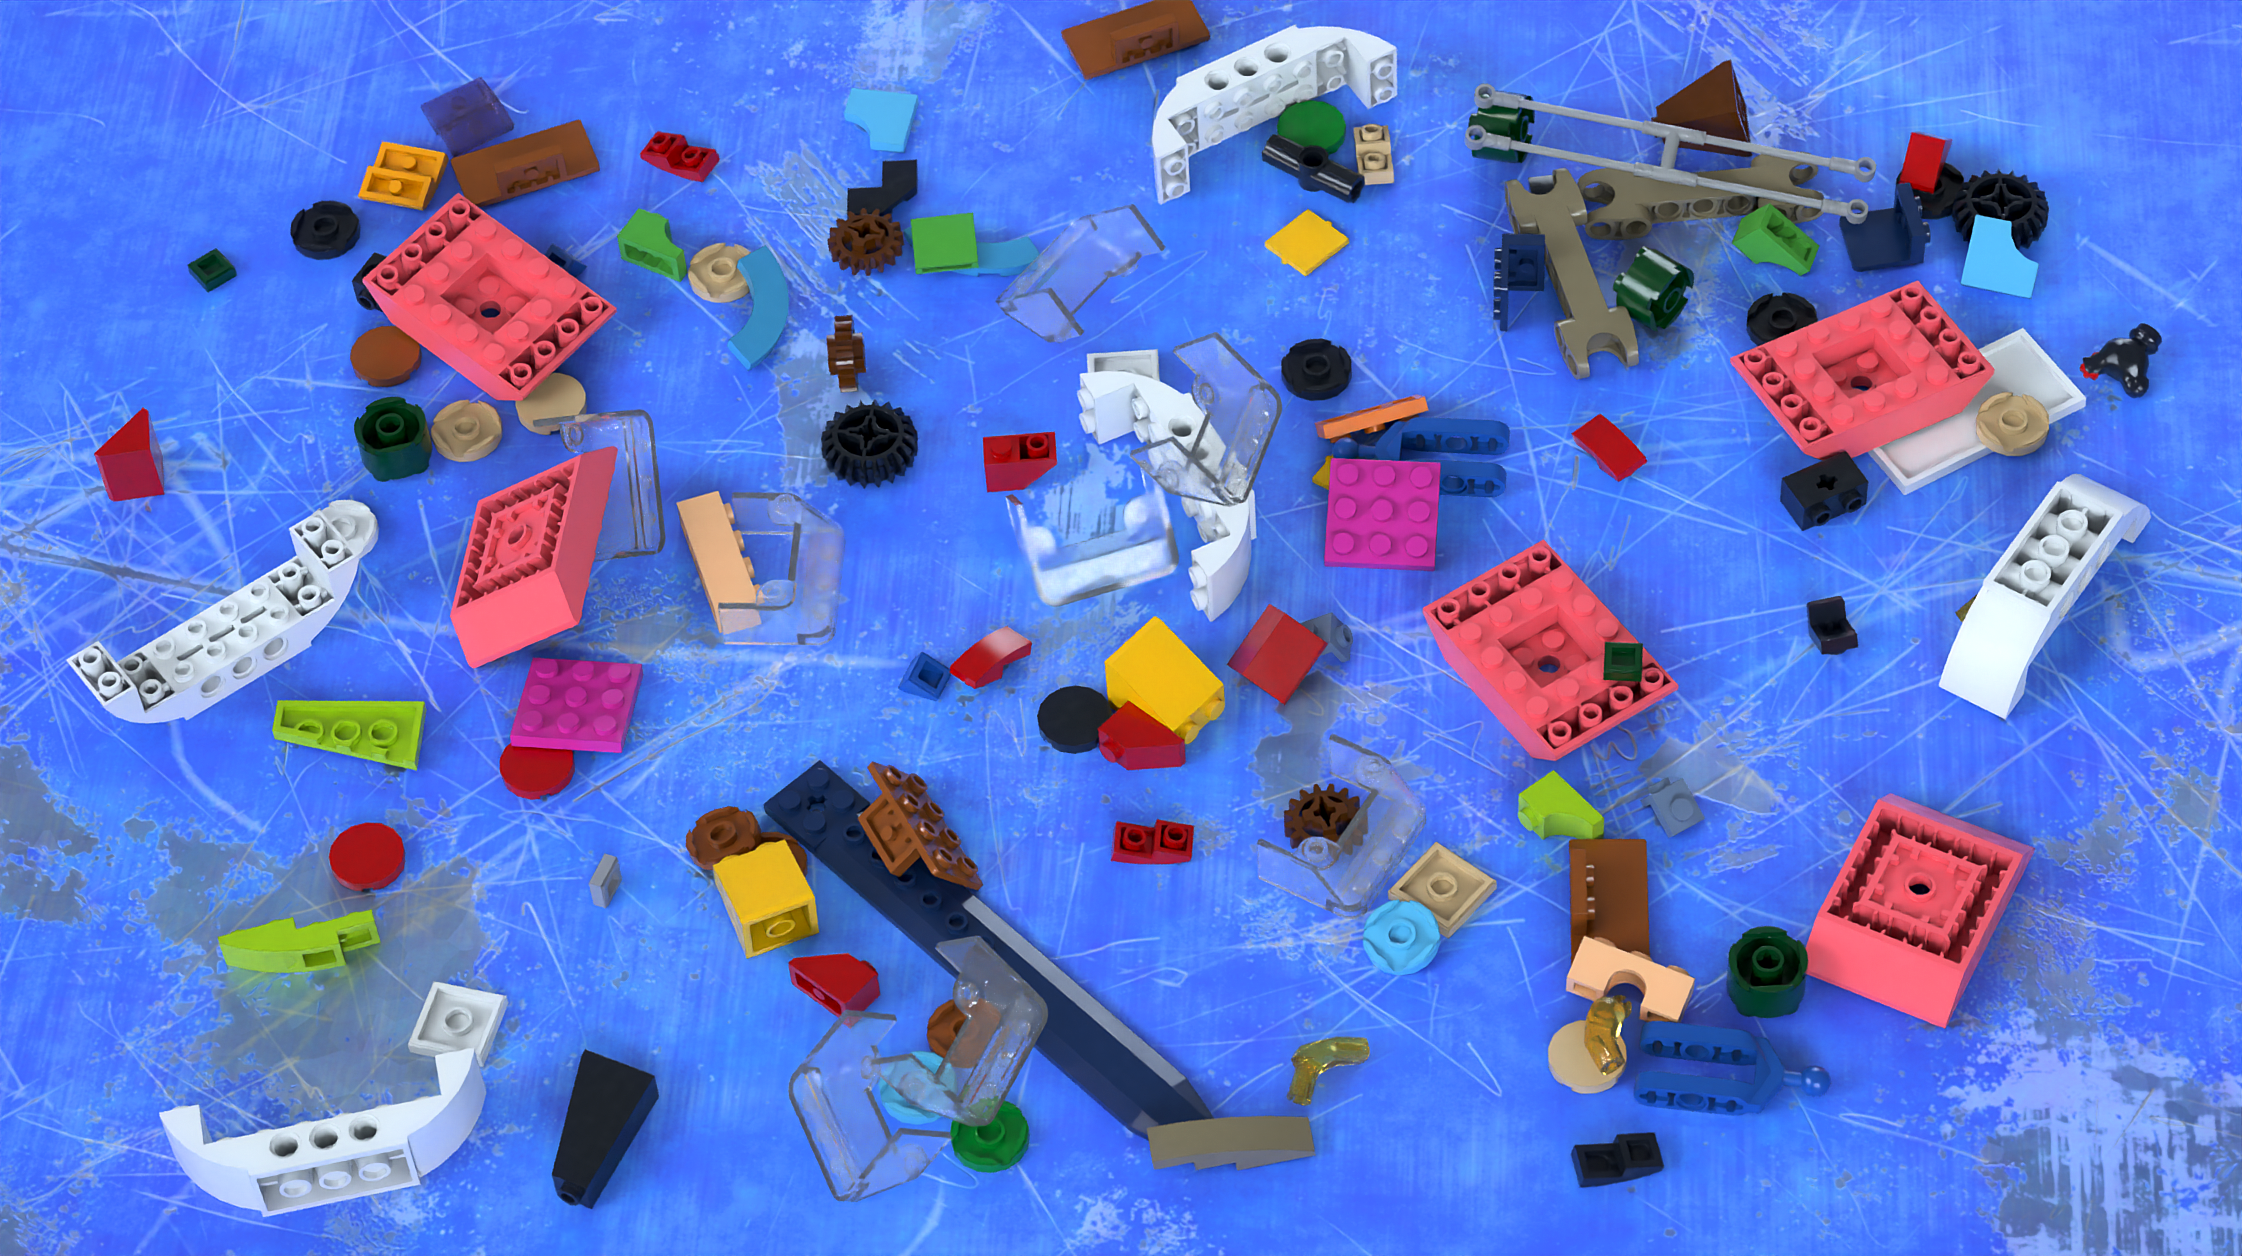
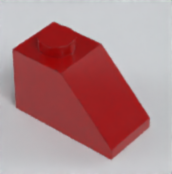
M1127 701L1098 728L1101 754L1109 762H1117L1126 770L1181 767L1186 762L1184 739L1130 701Z
M849 953L793 958L788 963L792 985L848 1025L880 996L876 969L865 960L859 961Z

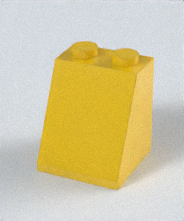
M1157 616L1150 619L1104 661L1110 708L1117 711L1127 701H1130L1184 739L1186 744L1191 743L1210 720H1216L1225 708L1224 684Z
M785 839L776 843H763L751 852L727 856L719 863L713 865L716 886L747 959L819 933L814 894Z

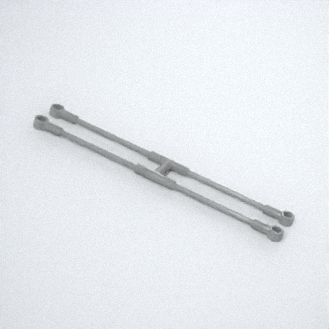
M1480 84L1475 89L1474 102L1482 109L1490 108L1492 105L1512 109L1521 107L1640 130L1642 134L1666 138L1660 166L1639 162L1632 164L1513 141L1511 137L1486 133L1485 129L1479 125H1472L1465 132V144L1471 150L1492 147L1506 151L1514 149L1632 172L1634 176L1637 175L1690 187L1699 185L1821 209V212L1845 216L1852 224L1863 223L1868 214L1867 203L1860 199H1854L1849 203L1826 198L1822 201L1699 177L1697 173L1674 169L1680 141L1698 145L1707 143L1829 167V170L1853 174L1861 182L1871 181L1875 175L1876 163L1868 157L1859 158L1857 161L1834 156L1830 159L1706 135L1707 132L1647 120L1639 122L1520 99V96L1495 91L1494 87L1489 84ZM1488 94L1490 97L1481 98L1479 95ZM1477 135L1481 139L1473 140L1470 136ZM1861 167H1866V168H1868L1870 171H1869V172H1863V171L1860 170V168H1861ZM1858 209L1862 214H1855L1852 210Z

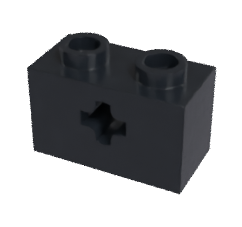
M1845 451L1783 477L1780 501L1799 528L1804 531L1814 526L1824 525L1832 518L1847 512H1854L1861 506L1866 505L1868 480Z

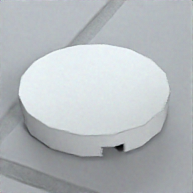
M336 500L328 503L329 507L324 508L321 512L359 554V559L373 549L378 540L379 526L375 515L370 512L368 506L358 501Z

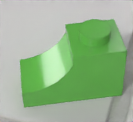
M1770 203L1743 217L1732 241V244L1756 265L1761 262L1779 264L1789 268L1799 276L1810 271L1819 249V245Z
M638 208L617 235L621 259L681 282L687 274L683 249L675 246L672 242L669 220L658 213H651Z

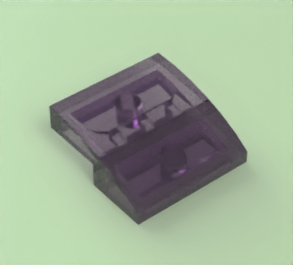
M481 77L421 105V109L436 135L440 134L453 158L514 129V123L509 114Z

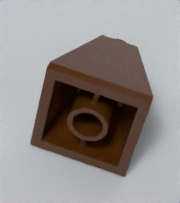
M1731 60L1722 62L1656 107L1657 117L1651 118V122L1707 132L1706 135L1751 143L1746 103ZM1683 141L1679 142V148L1741 157L1752 156V152L1707 143L1698 145Z

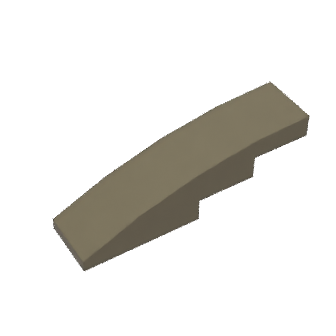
M1225 1117L1147 1128L1154 1170L1194 1162L1196 1170L1235 1163L1238 1171L1316 1155L1308 1117Z

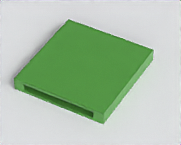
M973 212L911 219L916 274L979 268Z

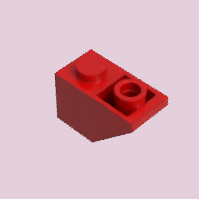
M1055 431L983 437L987 492L1024 490L1057 465Z

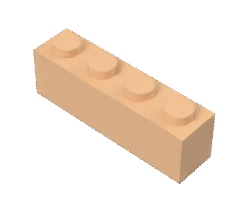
M719 491L677 502L680 525L719 633L762 621L759 606L765 605L763 593L759 584L752 585L751 578H755L753 566L749 556L742 557L741 551H745V546L740 530H732L731 525L735 524V519L730 503L723 504Z

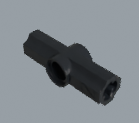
M1273 134L1267 140L1262 152V161L1298 178L1300 187L1306 191L1317 192L1323 190L1347 203H1354L1360 197L1362 188L1365 185L1364 176L1328 159L1327 151L1319 146L1303 147L1279 134Z

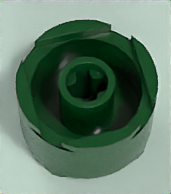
M1498 91L1506 94L1520 96V99L1533 101V98L1528 95ZM1488 94L1479 95L1481 98L1490 97ZM1492 105L1487 109L1478 107L1477 113H1471L1468 128L1472 125H1479L1485 129L1486 133L1511 137L1513 141L1531 144L1533 135L1527 133L1529 123H1534L1535 110L1521 107L1512 109ZM1474 135V140L1481 139L1479 136ZM1492 147L1472 150V157L1509 163H1522L1528 152L1514 149L1506 151Z
M1643 246L1637 252L1634 262L1628 271L1619 274L1613 284V291L1617 293L1616 305L1626 307L1632 319L1653 331H1658V326L1665 329L1677 319L1684 309L1688 299L1683 295L1687 286L1691 289L1693 288L1694 273L1691 269L1660 251Z
M400 397L382 398L365 407L366 412L360 419L357 417L355 421L354 433L362 462L374 479L385 482L390 479H402L426 471L432 455V442L425 414L421 407L417 404L413 406L406 403V400Z
M1772 926L1749 929L1742 934L1740 940L1735 944L1733 943L1729 951L1726 984L1728 994L1741 1015L1746 1017L1775 1018L1785 1014H1793L1797 1011L1804 997L1808 955L1804 945L1798 939L1796 942L1793 938L1787 936V931Z

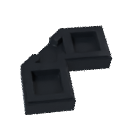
M917 160L883 161L882 187L848 188L847 218L850 211L855 216L860 215L862 208L866 209L867 214H872L875 209H879L880 217H883L888 213L892 214V209L905 200L907 202L918 193Z

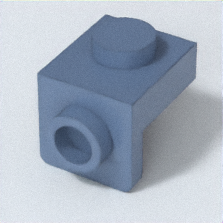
M1332 612L1300 623L1328 644L1320 656L1332 652L1342 663L1350 660V648L1353 643L1351 630Z
M1667 777L1648 787L1651 795L1640 800L1644 807L1651 805L1668 838L1705 819L1683 778L1670 783Z

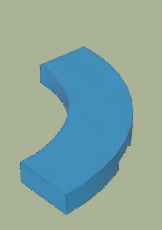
M908 227L903 230L904 238L913 248L912 229ZM1028 236L997 243L976 241L979 268L952 271L977 277L980 273H1000L1001 277L1042 268L1044 267V259Z
M766 245L739 259L736 266L748 284L753 308L748 322L736 335L728 340L727 347L748 371L759 365L775 348L784 329L789 310L788 288L784 274L774 255Z

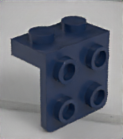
M1910 182L1896 184L1894 208L1868 211L1865 221L1861 224H1852L1845 216L1840 217L1839 226L1852 268L1855 271L1861 272L1923 263L1925 243H1930L1931 239L1928 222H1922L1921 199L1919 196H1914Z
M1502 234V248H1495L1494 269L1501 271H1495L1493 297L1501 298H1494L1493 320H1500V331H1507L1508 291H1544L1545 234Z

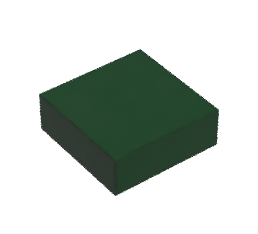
M217 248L187 265L189 273L207 292L237 276L235 267Z
M1605 642L1603 680L1641 682L1643 643Z

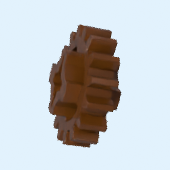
M862 208L860 215L857 216L850 211L848 212V220L845 221L838 218L836 220L837 228L832 227L829 229L830 238L827 241L833 263L839 262L842 271L851 267L852 275H856L859 270H865L866 276H870L871 269L874 268L882 273L884 272V264L887 263L894 266L896 264L895 256H902L904 238L899 221L892 222V215L889 213L880 217L879 209H875L872 214H867L866 209Z
M853 315L835 316L834 335H827L829 372L831 375H838L840 393L858 392V373H866L864 336L862 333H855Z
M1315 784L1313 793L1309 794L1302 789L1299 791L1300 801L1292 798L1289 800V810H1284L1285 837L1290 838V847L1292 849L1301 846L1303 857H1307L1313 852L1316 853L1317 861H1321L1324 854H1329L1332 861H1336L1337 852L1342 851L1345 855L1349 856L1351 855V844L1359 847L1362 844L1361 835L1366 834V810L1364 807H1360V798L1358 796L1349 799L1347 788L1342 789L1338 793L1334 790V784H1329L1326 791H1321L1319 785Z

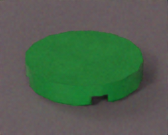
M1311 100L1296 103L1281 114L1277 124V135L1279 134L1303 147H1322L1330 155L1336 152L1344 143L1346 124L1343 115L1336 107L1325 102Z
M994 1098L977 1100V1104L969 1108L968 1105L965 1106L952 1121L950 1131L951 1145L959 1161L972 1170L986 1173L1006 1170L1019 1162L1028 1149L1030 1138L1027 1120L1022 1115L1020 1109L1003 1099Z

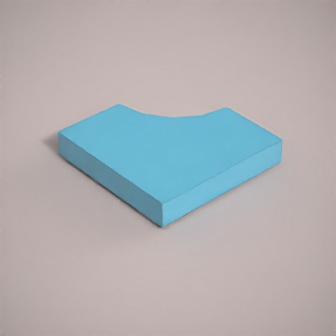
M851 88L844 111L845 121L856 123L867 131L870 136V147L872 150L904 153L919 104L918 95Z
M1976 215L1961 285L2032 299L2039 263L2025 258L2016 249L2012 239V222Z

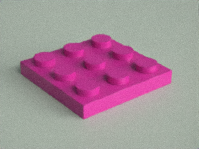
M1331 458L1324 565L1327 567L1435 571L1441 463Z
M533 657L510 733L511 745L622 753L643 678L642 664Z

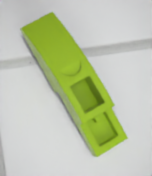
M372 909L352 912L346 916L324 922H314L298 929L293 917L283 920L277 919L264 925L245 930H235L230 934L218 937L227 965L273 973L309 972L346 965L343 952L381 943Z

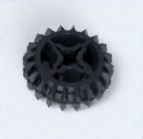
M1998 168L1995 174H1990L1984 170L1981 177L1972 175L1969 182H1962L1959 191L1954 197L1952 217L1955 222L1956 232L1962 233L1963 241H1970L1976 215L2011 221L2012 239L2016 249L2018 250L2020 246L2029 249L2032 241H2038L2047 226L2049 206L2046 201L2045 191L2039 190L2037 182L2028 183L2027 175L2016 177L2013 170L2009 174H2002Z
M875 399L871 405H865L860 400L858 407L853 408L846 405L845 413L835 412L833 420L826 421L825 431L822 432L821 437L822 457L825 459L829 472H834L838 481L846 479L850 487L860 482L864 489L868 483H875L879 488L881 481L887 480L893 484L895 475L905 476L906 467H913L914 457L917 456L918 435L910 416H905L901 407L893 409L890 402L879 406Z

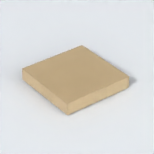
M1435 842L1390 888L1388 899L1391 901L1399 900L1400 902H1410L1409 900L1421 903L1431 910L1438 922L1440 934L1449 939L1497 889V881L1438 842Z

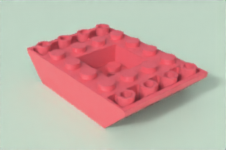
M459 193L451 198L363 278L364 285L391 323L495 400L523 401L617 312L615 306ZM486 309H495L500 314L496 317L486 318L481 313Z
M1918 280L1730 358L1732 366L1804 454L1822 461L1845 451L1851 458H1854L1961 413L1994 374L1992 365ZM1865 386L1869 389L1866 391H1862L1861 389H1857L1854 387Z
M610 446L581 454L478 501L450 613L451 621L468 665L473 669L579 624L586 591L589 587L588 581L596 555L595 550L598 537L602 529L605 506L609 498L608 493L612 475L615 471L618 453L616 447Z
M1544 539L1423 607V615L1446 662L1532 758L1557 761L1678 690V684L1644 647L1641 682L1603 680L1605 642H1639ZM1546 664H1552L1558 667V670L1550 673L1543 672L1539 668Z
M1891 793L1878 799L1816 916L1805 948L1808 955L1807 975L1945 1029L2035 848ZM1915 884H1922L1927 886L1930 892L1919 895L1913 893L1910 887Z

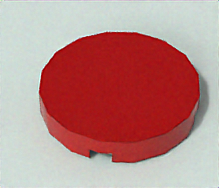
M510 743L505 747L500 757V774L506 788L516 796L530 800L541 799V795L550 794L552 796L559 793L570 783L575 772L572 750L512 746Z
M366 822L351 826L339 834L331 845L329 861L334 877L342 886L353 891L364 892L363 888L369 889L373 887V890H378L395 881L404 869L406 853L402 838L393 828L382 823Z

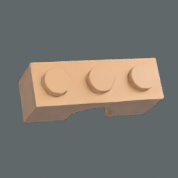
M1584 936L1567 975L1566 991L1603 1005L1608 991L1613 986L1629 983L1638 987L1644 995L1639 1019L1646 1022L1666 1021L1681 1023L1693 994L1695 978L1690 977L1689 973L1680 967L1673 965L1664 967L1654 963L1649 956L1641 952L1632 951L1628 953L1617 949L1615 944L1601 937L1591 939Z

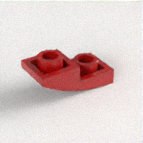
M659 131L656 132L640 153L641 159L676 176L698 182H703L720 160L716 149L690 146L684 135Z
M1598 414L1571 433L1576 445L1595 457L1599 468L1618 482L1632 475L1638 468L1647 463L1645 455L1638 447L1601 414Z
M1005 626L987 635L966 650L950 666V673L974 689L983 687L1002 678L1003 665L1030 655L1032 642L1008 626Z
M1158 819L1154 828L1116 821L1113 830L1111 861L1151 865L1189 862L1192 857L1194 826Z

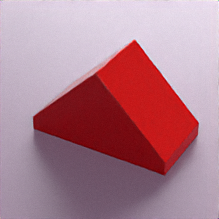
M1919 131L1911 132L1899 184L1910 182L1913 189L1934 193L1952 145V139Z

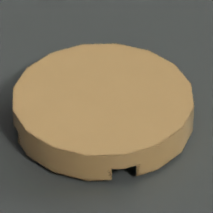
M716 243L700 250L693 256L688 270L689 284L693 292L703 300L714 303L732 302L743 298L750 292L744 276L736 266L739 259L751 252L741 245L734 244V247L726 246L725 243Z
M552 373L523 401H516L515 407L521 424L529 431L541 435H551V431L560 430V433H563L580 423L586 414L587 398L582 384L574 377L562 373Z
M2002 392L1993 395L1981 404L1976 417V434L1982 444L1993 452L2005 456H2023L2035 452L2044 444L2049 433V414L2039 401L2025 394H2022V397L2013 396V392Z
M459 400L444 407L436 414L433 420L434 425L431 428V438L437 452L445 458L457 462L475 461L489 455L497 448L502 439L503 426L496 409L486 402L478 401L479 404L470 403L469 400Z
M1578 1020L1564 1025L1553 1035L1548 1046V1066L1554 1079L1562 1086L1564 1083L1566 1086L1571 1087V1091L1581 1094L1599 1093L1610 1089L1618 1082V1078L1626 1069L1627 1053L1622 1037L1609 1025L1595 1020Z

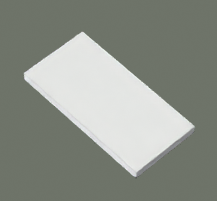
M2022 328L1978 349L1994 368V374L1961 413L1870 450L1868 454L1905 496L1993 452L1982 444L1976 434L1978 410L1981 404L1989 397L2002 392H2013V396L2022 397V394L2032 396L2046 409L2049 414V424L2084 408L2086 397L2026 330Z

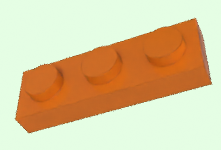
M1416 394L1315 423L1318 437L1330 439V443H1335L1340 438H1351L1350 432L1364 429L1365 434L1385 429L1384 423L1393 420L1407 422L1409 419L1419 417L1418 413L1429 410L1426 398Z

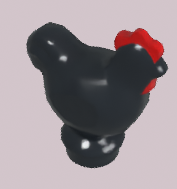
M2141 323L2129 332V339L2114 338L2108 341L2099 352H2094L2090 357H2084L2083 364L2080 365L2079 369L2083 373L2084 378H2091L2092 380H2096L2101 374H2107L2120 381L2124 391L2130 397H2142L2149 388V379L2146 377L2149 367L2148 355L2155 354L2158 351L2162 338L2153 327Z

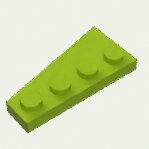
M277 700L272 732L276 740L417 771L427 709L424 701Z

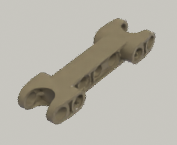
M1760 154L1751 161V168L1695 172L1699 177L1822 201L1824 199V195L1821 192L1795 186L1803 184L1817 175L1818 166L1815 164ZM1799 165H1809L1805 169H1796ZM1611 168L1589 171L1582 175L1577 183L1583 199L1607 205L1588 213L1587 224L1584 225L1586 234L1599 240L1640 238L1647 235L1651 231L1652 224L1744 216L1768 203L1772 204L1794 224L1817 219L1824 213L1821 212V209L1804 208L1805 206L1699 185L1690 187L1637 175L1634 176L1632 172ZM1590 184H1600L1594 188H1586ZM1599 222L1607 223L1606 225L1600 227L1592 226L1593 224Z
M1564 167L1553 170L1554 189L1546 194L1537 195L1528 192L1517 179L1505 181L1506 207L1514 234H1545V266L1566 319L1554 322V333L1563 360L1573 377L1577 380L1589 377L1588 357L1598 351L1614 354L1626 368L1638 365V344L1634 325L1628 310L1624 306L1607 307L1576 229V226L1587 224V211L1579 187L1568 169Z

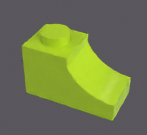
M1554 770L1519 793L1518 818L1521 824L1527 830H1533L1543 840L1552 835H1566L1577 839L1604 838V817Z

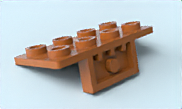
M1153 0L1061 31L1062 39L1086 80L1210 39V32L1191 0Z
M581 120L568 122L451 159L452 168L464 197L479 208L600 170L599 162Z
M872 761L867 768L882 794L857 819L890 874L900 877L921 856L935 877L979 890L983 883L977 875L978 867L961 849L960 838L953 830L948 828L943 819L944 812L929 797L926 792L928 787L924 780L915 773L907 774L899 771L892 765L885 766Z
M1571 839L1569 841L1571 966L1584 936L1591 939L1601 937L1614 943L1617 949L1628 953L1637 951L1650 957L1646 840Z

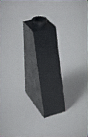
M584 1050L581 1055L552 1171L556 1193L561 1200L573 1206L580 1204L591 1209L593 1208L659 1098L654 1075L592 1051Z

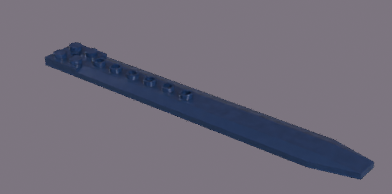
M821 760L764 803L765 813L974 996L992 1004L1001 1014L1002 1020L1130 1132L1148 1140L1147 1128L1214 1119L1183 1074L964 886L932 875L921 856L900 877L890 874L857 819L870 806V802ZM815 803L824 804L825 810L822 812L818 809L812 812L809 811L811 805Z

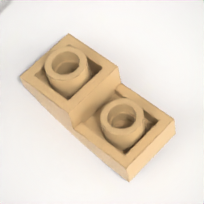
M1367 124L1363 127L1354 128L1358 174L1365 177V185L1394 183L1388 125Z

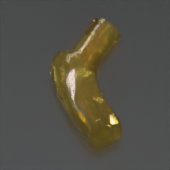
M1623 995L1598 998L1591 1004L1586 1018L1584 1045L1599 1071L1604 1075L1614 1072L1625 1063L1617 1038L1624 1019L1629 1017L1632 1012V1005L1630 1001L1622 1003L1626 998Z
M1335 1036L1316 1040L1298 1047L1291 1058L1295 1070L1286 1096L1287 1099L1293 1100V1103L1299 1105H1310L1318 1075L1336 1066L1359 1065L1368 1059L1370 1049L1367 1039L1365 1037Z

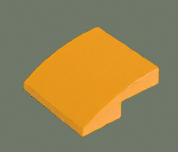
M382 141L374 166L368 165L358 197L364 200L424 211L442 179L449 158L444 152Z

